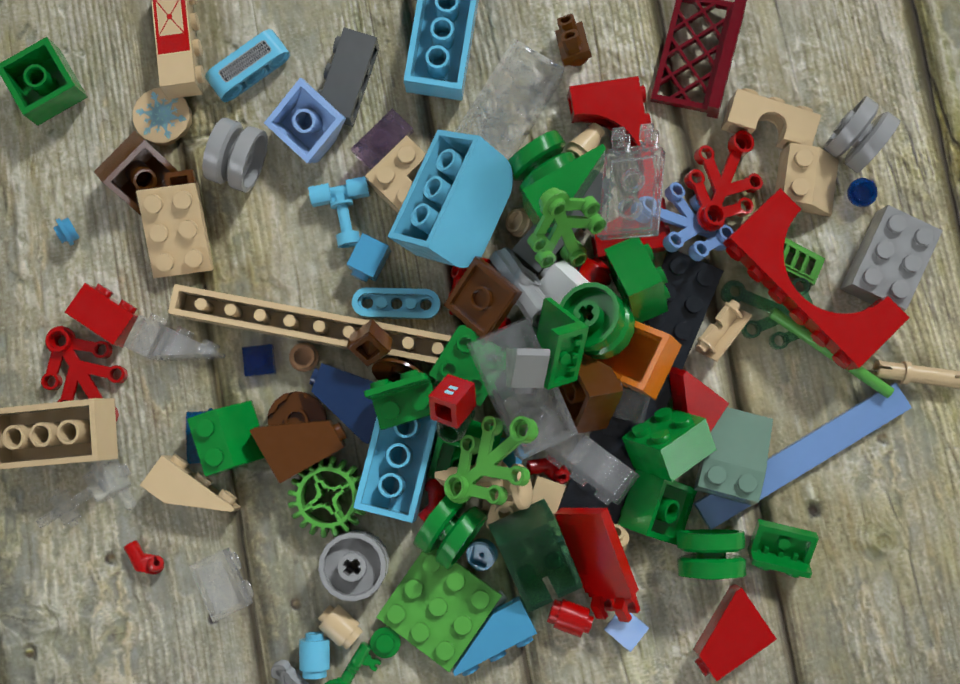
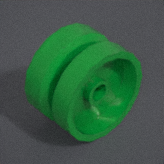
M557 130L546 132L535 138L508 160L513 172V181L523 180L519 186L521 194L523 188L576 159L572 152L561 153L566 142Z
M597 282L583 283L572 288L560 303L563 308L589 327L583 354L594 359H608L619 354L629 344L635 328L632 310L608 286Z
M445 496L429 514L413 543L424 553L433 551L441 543L436 552V562L449 570L477 536L488 515L477 506H474L461 516L466 503H454Z
M731 529L676 531L677 548L686 552H696V554L683 555L677 559L678 576L704 580H721L746 576V560L739 555L726 554L727 552H737L745 548L744 531Z

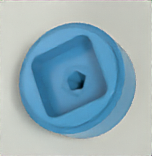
M484 538L475 540L466 551L468 563L479 571L491 568L498 557L496 546L490 540Z

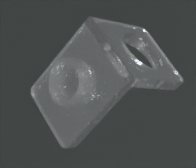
M623 388V395L612 417L638 424L644 423L650 397Z

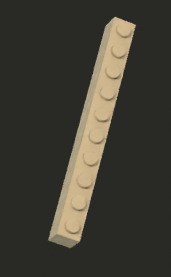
M174 284L168 310L169 314L178 318L342 349H348L347 344L350 335L370 321ZM376 322L392 338L391 350L385 357L395 359L403 358L411 362L434 366L452 337L440 333Z

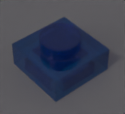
M274 345L242 347L245 377L276 374Z

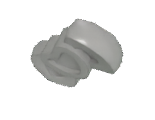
M287 660L277 661L271 668V676L280 680L281 684H309L300 675L301 671L299 669L295 670Z

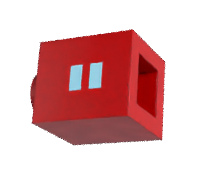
M447 374L429 394L431 420L458 429L476 407L475 383Z

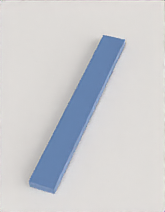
M897 383L889 384L894 388V392L889 398L876 392L769 457L760 500L911 409V405ZM711 494L693 503L710 530L751 506Z

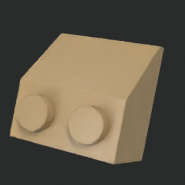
M789 143L780 152L775 192L781 188L802 209L800 212L830 217L832 216L839 160L820 147Z

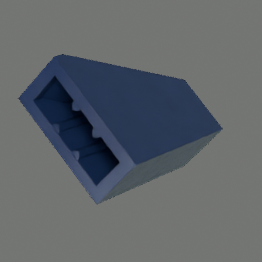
M321 363L320 368H315L311 375L309 383L313 385L311 392L362 442L370 444L377 415L372 400L365 398L363 391L371 389L370 384L374 381Z

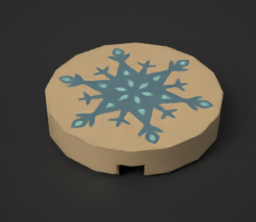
M154 88L145 92L137 100L133 109V123L137 132L148 142L158 146H168L176 143L175 141L181 137L183 138L188 133L192 124V111L185 98L168 99L161 88Z

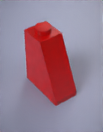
M736 584L729 587L693 648L698 656L694 662L705 677L710 674L716 681L777 640L742 587Z

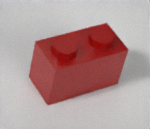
M84 283L65 310V313L112 345L123 348L143 318L135 314L137 308L123 299L119 303L111 298L113 292L98 283L94 287Z

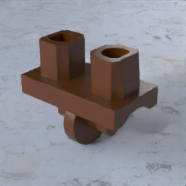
M573 14L558 18L559 30H556L555 34L564 67L568 65L576 67L585 64L592 55L582 21L576 23Z

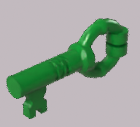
M362 641L342 676L329 680L325 684H351L361 665H368L371 670L376 672L378 668L375 665H380L381 660L376 657L372 658L369 654L371 646Z

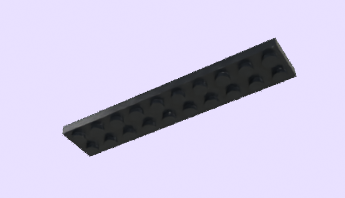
M667 251L661 268L667 278L668 283L665 285L670 294V298L666 299L668 311L644 321L642 324L670 334L682 345L672 367L683 369L724 271L703 261H695L689 255L682 252ZM669 373L656 400L623 386V395L606 429L590 431L558 510L560 508H608L613 523H618L621 509L625 504L630 489V482L636 471V468H633L622 437L632 431L635 425L644 423L654 416L657 410L667 407L672 395Z

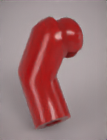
M137 540L123 547L137 572L155 575L163 570L164 559L159 555L144 553Z

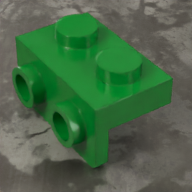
M757 519L747 548L750 562L761 570L784 572L794 578H799L800 576L811 578L810 562L819 537L816 532Z

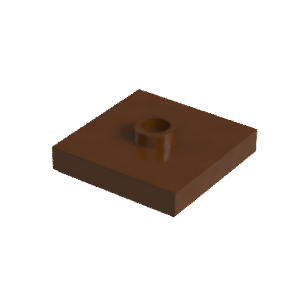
M475 256L444 303V306L471 330L476 332L483 341H490L523 292L484 259Z

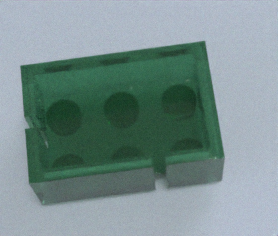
M545 499L531 504L528 509L516 511L488 525L528 613L553 602L542 580L546 576L558 598L584 587L556 518Z

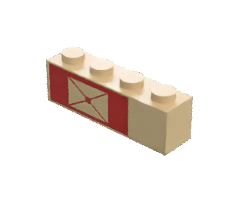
M151 0L159 86L168 99L203 95L201 83H205L206 79L203 66L199 65V57L203 56V50L200 40L196 37V31L200 30L198 15L196 12L194 13L193 5L197 4V0Z

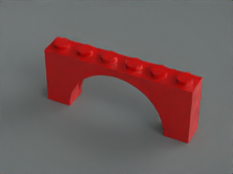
M639 76L569 86L567 99L571 123H596L620 136L633 151L640 171L639 192L634 204L641 198L651 197L657 201L660 208L666 209L664 197L659 196L658 186H661V175L659 169L654 167L653 158H656V147L654 141L649 139L648 131L651 130V118L649 113L644 111L643 103H646V90L644 85L640 86ZM631 207L623 216L607 224L600 233L590 234L594 257L601 261H607L604 249L636 235L639 236L643 245L647 243L650 245L653 253L664 252L663 239L670 233V228L668 225L665 226L663 221L655 218L648 224L637 222L632 215Z
M780 188L723 242L727 247L726 252L732 259L740 261L747 268L748 275L754 281L761 282L769 290V296L776 303L783 304L790 311L789 315L794 322L801 326L804 325L812 333L811 338L816 344L826 347L833 354L832 359L838 366L847 370L860 368L910 317L889 296L876 300L866 309L856 313L830 312L807 301L792 284L784 262V242L787 231L796 215L802 209Z

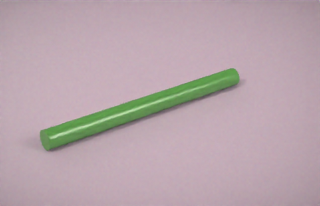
M776 307L770 312L768 317L833 361V354L826 347L816 344L811 338L812 333L807 328L794 322L791 317ZM862 366L857 369L847 370L886 398H889L894 392L893 387Z

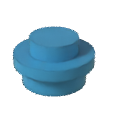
M67 217L63 220L60 218L56 219L58 225L53 227L61 243L68 241L70 246L74 245L73 241L80 237L69 218Z

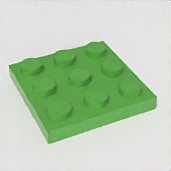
M436 547L429 553H424L423 551L420 553L376 618L450 672L503 595L458 562L451 569H445L436 562V552L438 550V547Z

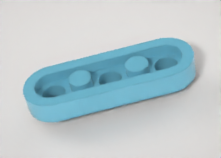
M365 287L357 290L352 298L354 311L364 318L426 320L435 317L441 306L438 295L430 289ZM365 299H372V307L364 308L363 301ZM396 299L402 301V306L399 309L392 308V302ZM424 300H429L432 305L430 309L423 310L421 303Z

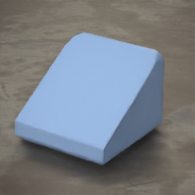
M629 613L632 617L629 622L619 621L615 614L604 630L631 652L649 627L632 613Z

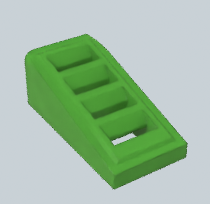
M785 238L784 262L788 253H793L789 265L785 263L788 276L812 286L815 285L825 258ZM799 256H801L803 261L798 270L795 268ZM809 260L815 262L810 275L804 273Z

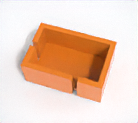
M635 321L634 334L629 344L619 354L611 358L596 360L612 367L616 377L620 379L624 387H629L633 391L656 400L682 345L670 334Z

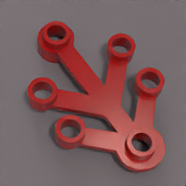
M740 130L729 138V155L721 175L714 160V151L710 146L703 145L695 151L694 159L699 165L704 166L714 193L711 199L704 185L705 176L702 171L693 169L684 177L685 185L690 189H694L700 205L696 214L697 221L706 231H716L724 225L726 218L736 215L745 217L754 209L753 202L747 197L739 199L732 205L722 206L725 197L744 191L754 193L763 186L762 178L756 173H752L742 180L732 182L741 156L750 152L754 147V138L747 131ZM701 152H704L706 154L707 159H705L702 156ZM692 176L696 177L697 183L692 180ZM750 180L755 183V187L751 185ZM741 204L745 206L746 211L741 208Z
M65 326L54 327L46 335L45 343L51 355L46 374L41 378L42 387L46 390H58L63 383L62 377L59 375L63 358L69 366L62 395L57 402L73 401L78 382L88 399L103 398L90 375L108 378L113 383H123L127 379L128 372L124 367L118 365L109 367L81 361L75 350L91 352L97 358L107 359L113 352L110 343L78 339L75 333ZM65 336L66 343L60 346L58 340L60 337ZM101 345L106 346V352L103 355H100L98 352ZM119 369L121 377L116 380L113 377V373ZM53 376L56 381L55 384L52 387H50L48 385V380L50 377ZM115 407V415L117 422L119 413L117 408Z

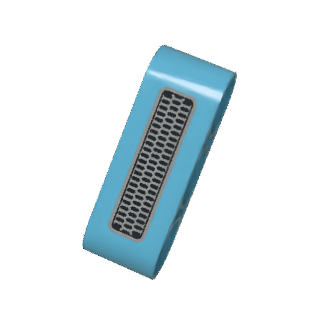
M268 29L214 65L206 73L205 79L223 102H228L283 65L289 59L290 52L272 29Z

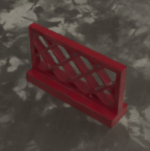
M676 0L650 102L705 112L707 117L718 119L747 0H735V2L725 0ZM682 2L694 4L698 12L685 19L680 11ZM715 8L727 10L725 18L716 24L712 22L707 14ZM703 17L709 28L696 35L690 23ZM685 27L692 38L678 45L673 37L674 33ZM720 27H722L721 34H720V32L718 31V29H719ZM713 32L719 43L707 51L700 39ZM696 43L703 54L689 61L682 50ZM678 53L685 65L671 72L666 64L667 60ZM714 53H716V54H715V58H714V60H713L712 57H711V55H713ZM707 59L712 70L700 78L693 66ZM689 69L696 81L682 88L675 77ZM665 71L667 73V76L663 78V74ZM670 80L678 90V92L670 97L658 95L660 86ZM709 80L708 86L706 87L704 82ZM700 86L705 93L703 103L691 101L686 93Z

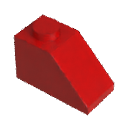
M671 367L669 378L674 410L706 418L711 432L729 403L688 371Z

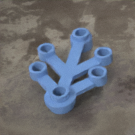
M673 182L665 189V197L674 204L680 214L660 208L657 201L651 197L641 198L632 206V215L641 224H648L655 218L683 228L679 232H670L664 237L663 246L669 252H676L686 241L698 234L707 237V240L704 242L696 241L689 247V256L695 261H701L713 249L716 251L726 250L727 247L723 242L733 233V230L726 224L713 232L704 230L699 225L697 216L692 211V209L697 211L700 207L696 195L690 198V208L683 198L685 189L677 182Z

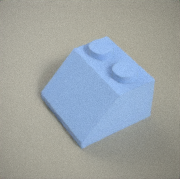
M299 78L264 124L306 163H318L337 140L346 118L303 78Z

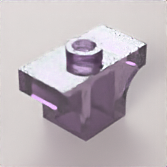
M391 109L351 148V152L371 170L406 135L410 137L414 132L413 128L395 110Z

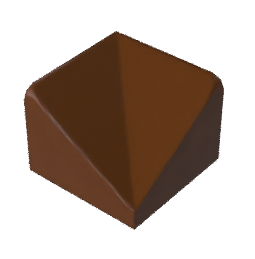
M372 319L350 335L347 348L369 367L390 352L392 338Z

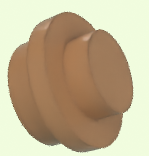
M305 342L299 343L291 349L289 361L294 369L300 372H308L317 366L319 353L313 345Z

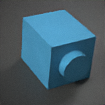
M362 233L346 265L352 270L351 275L363 282H367L368 279L376 282L391 253V249L388 245Z

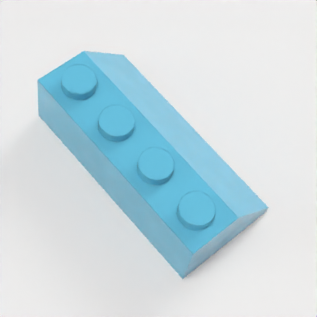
M427 416L381 430L376 418L353 508L410 523L416 522L441 423L431 420V417Z

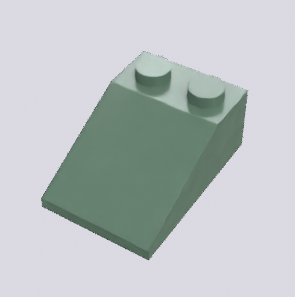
M727 407L711 431L717 450L700 461L694 490L751 506L759 503L766 474L773 419Z

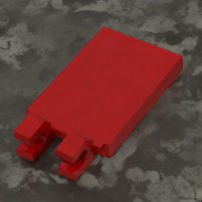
M560 508L554 514L584 591L588 593L589 597H592L590 608L595 618L605 620L608 617L606 611H614L619 621L629 622L632 619L629 613L637 614L640 611L636 597L639 589L608 508Z

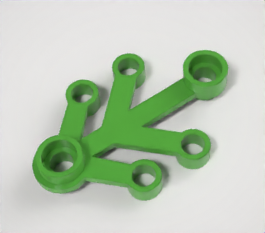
M558 188L548 189L539 199L540 212L543 215L534 233L529 236L527 243L534 252H537L535 260L540 267L548 268L556 260L553 250L561 237L564 246L561 249L560 256L573 267H579L587 260V250L580 241L576 240L572 228H587L592 234L600 233L606 226V221L597 213L600 209V204L593 196L569 198V195ZM580 210L585 216H567L566 211ZM554 220L555 224L548 237H546L545 234Z
M486 416L481 423V441L478 437L472 435H465L461 439V454L457 473L450 475L444 484L446 496L452 502L458 504L466 503L471 497L486 499L490 504L503 505L508 498L506 488L498 485H491L487 488L475 485V483L483 476L508 480L511 484L517 486L527 485L530 480V472L527 468L521 466L509 468L498 466L497 464L521 443L528 444L537 438L539 429L536 422L524 416L516 417L510 424V436L492 451L494 436L501 433L503 423L497 417ZM492 422H494V426L492 430H490V425ZM478 453L476 466L470 470L472 455ZM521 472V478L518 481L517 475ZM498 491L499 496L495 499V493Z

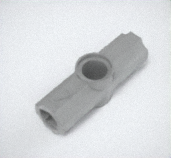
M504 247L501 250L494 251L489 257L490 265L523 292L515 305L519 307L531 326L538 327L543 300L546 298L539 288L541 285L539 278L532 271L523 267L511 249Z

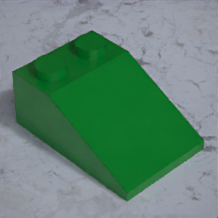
M604 144L597 146L522 189L523 208L535 228L543 215L540 212L539 199L548 189L558 188L569 195V198H583L603 168L606 152ZM566 211L567 216H571L573 211ZM554 220L552 221L550 227L547 230L548 234L551 232L555 224Z

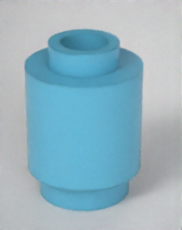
M323 632L305 633V638L299 639V670L302 671V678L327 677V670L330 669V638L324 637Z

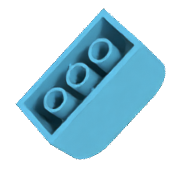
M437 130L387 237L416 256L459 268L469 267L475 256L482 257L510 197L513 187V172L509 161L481 136Z

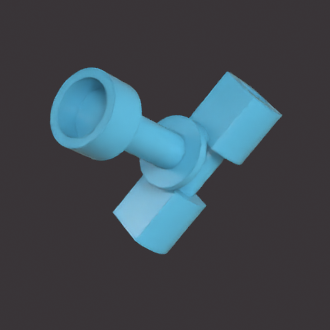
M365 176L346 180V185L330 187L327 183L308 187L313 207L330 204L331 209H337L341 233L336 235L338 248L356 246L360 235L359 231L352 230L348 207L353 205L354 199L370 196Z

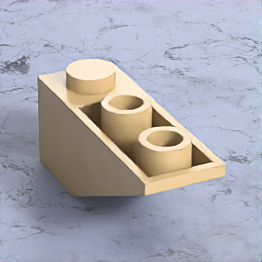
M176 454L173 456L161 455L140 484L149 493L167 504L228 512L238 511L241 508L235 502L237 498L225 489L219 491L211 485L213 482L211 478L205 476L200 471L195 474L187 468L189 463Z

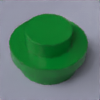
M390 627L377 629L370 640L373 653L380 658L394 656L401 645L399 634Z

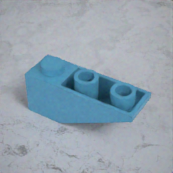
M519 596L498 606L489 614L454 665V676L461 673L463 676L470 675L480 668L478 664L489 659L490 662H494L507 654L506 649L514 645L520 648L534 640L532 636L537 634L536 629Z

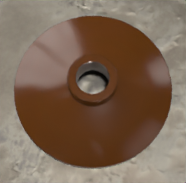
M382 358L373 363L372 373L378 381L388 379V381L395 382L401 380L400 374L418 368L407 359Z

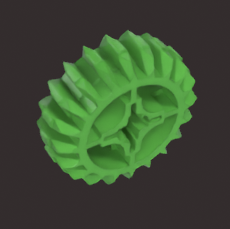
M336 456L330 457L328 465H326L324 458L318 462V467L315 464L308 468L310 472L303 470L298 473L303 479L293 478L291 480V483L297 486L298 490L288 491L289 496H296V501L289 502L288 507L298 506L299 509L298 512L292 515L293 519L303 516L304 520L300 523L299 527L303 529L309 523L312 524L309 530L311 535H314L318 528H321L320 534L322 538L327 537L329 529H331L333 537H337L340 534L339 526H341L345 533L350 532L351 529L348 521L356 526L360 523L355 513L359 515L366 514V511L353 508L359 487L358 482H360L362 476L359 475L356 478L353 476L358 467L353 465L347 471L345 468L348 460L342 459L339 466H336ZM325 471L337 473L345 478L346 482L338 486H332L327 479L323 478L321 473ZM314 479L317 493L315 498L307 504L306 490L310 481ZM325 488H328V492L341 489L332 498V505H329V501L316 504L326 495ZM351 489L352 504L347 514L344 515L340 500L342 495ZM320 507L325 508L331 515H334L337 521L321 520L311 512Z

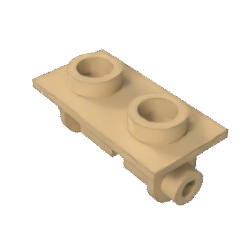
M733 299L729 303L725 302L723 304L724 307L715 317L716 323H711L701 337L697 338L698 343L695 350L718 362L753 316L739 309L741 305Z

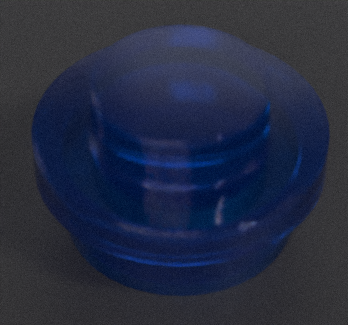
M856 179L847 189L848 199L857 207H867L876 200L877 187L869 179Z

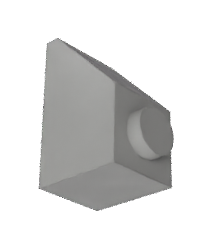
M506 348V386L515 388L514 393L534 394V388H543L550 359V349Z

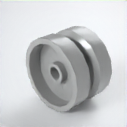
M868 96L860 100L844 116L823 148L834 157H839L852 146L845 157L844 164L856 173L860 172L879 153L894 134L901 121L890 112H885L871 123L878 112L879 104Z
M221 118L213 128L205 147L202 163L203 176L207 180L218 184L228 181V185L232 189L244 193L249 192L255 185L264 165L268 146L267 133L252 126L243 129L240 122L229 118Z
M354 529L348 533L344 532L338 535L325 546L319 559L318 571L322 584L330 594L341 600L358 601L368 598L379 589L388 574L390 559L387 548L379 537L365 530ZM357 559L360 562L359 569L352 568L350 562Z

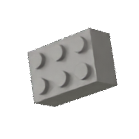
M890 205L885 206L875 212L840 289L870 304L878 299L889 296L903 311L907 310L943 230Z

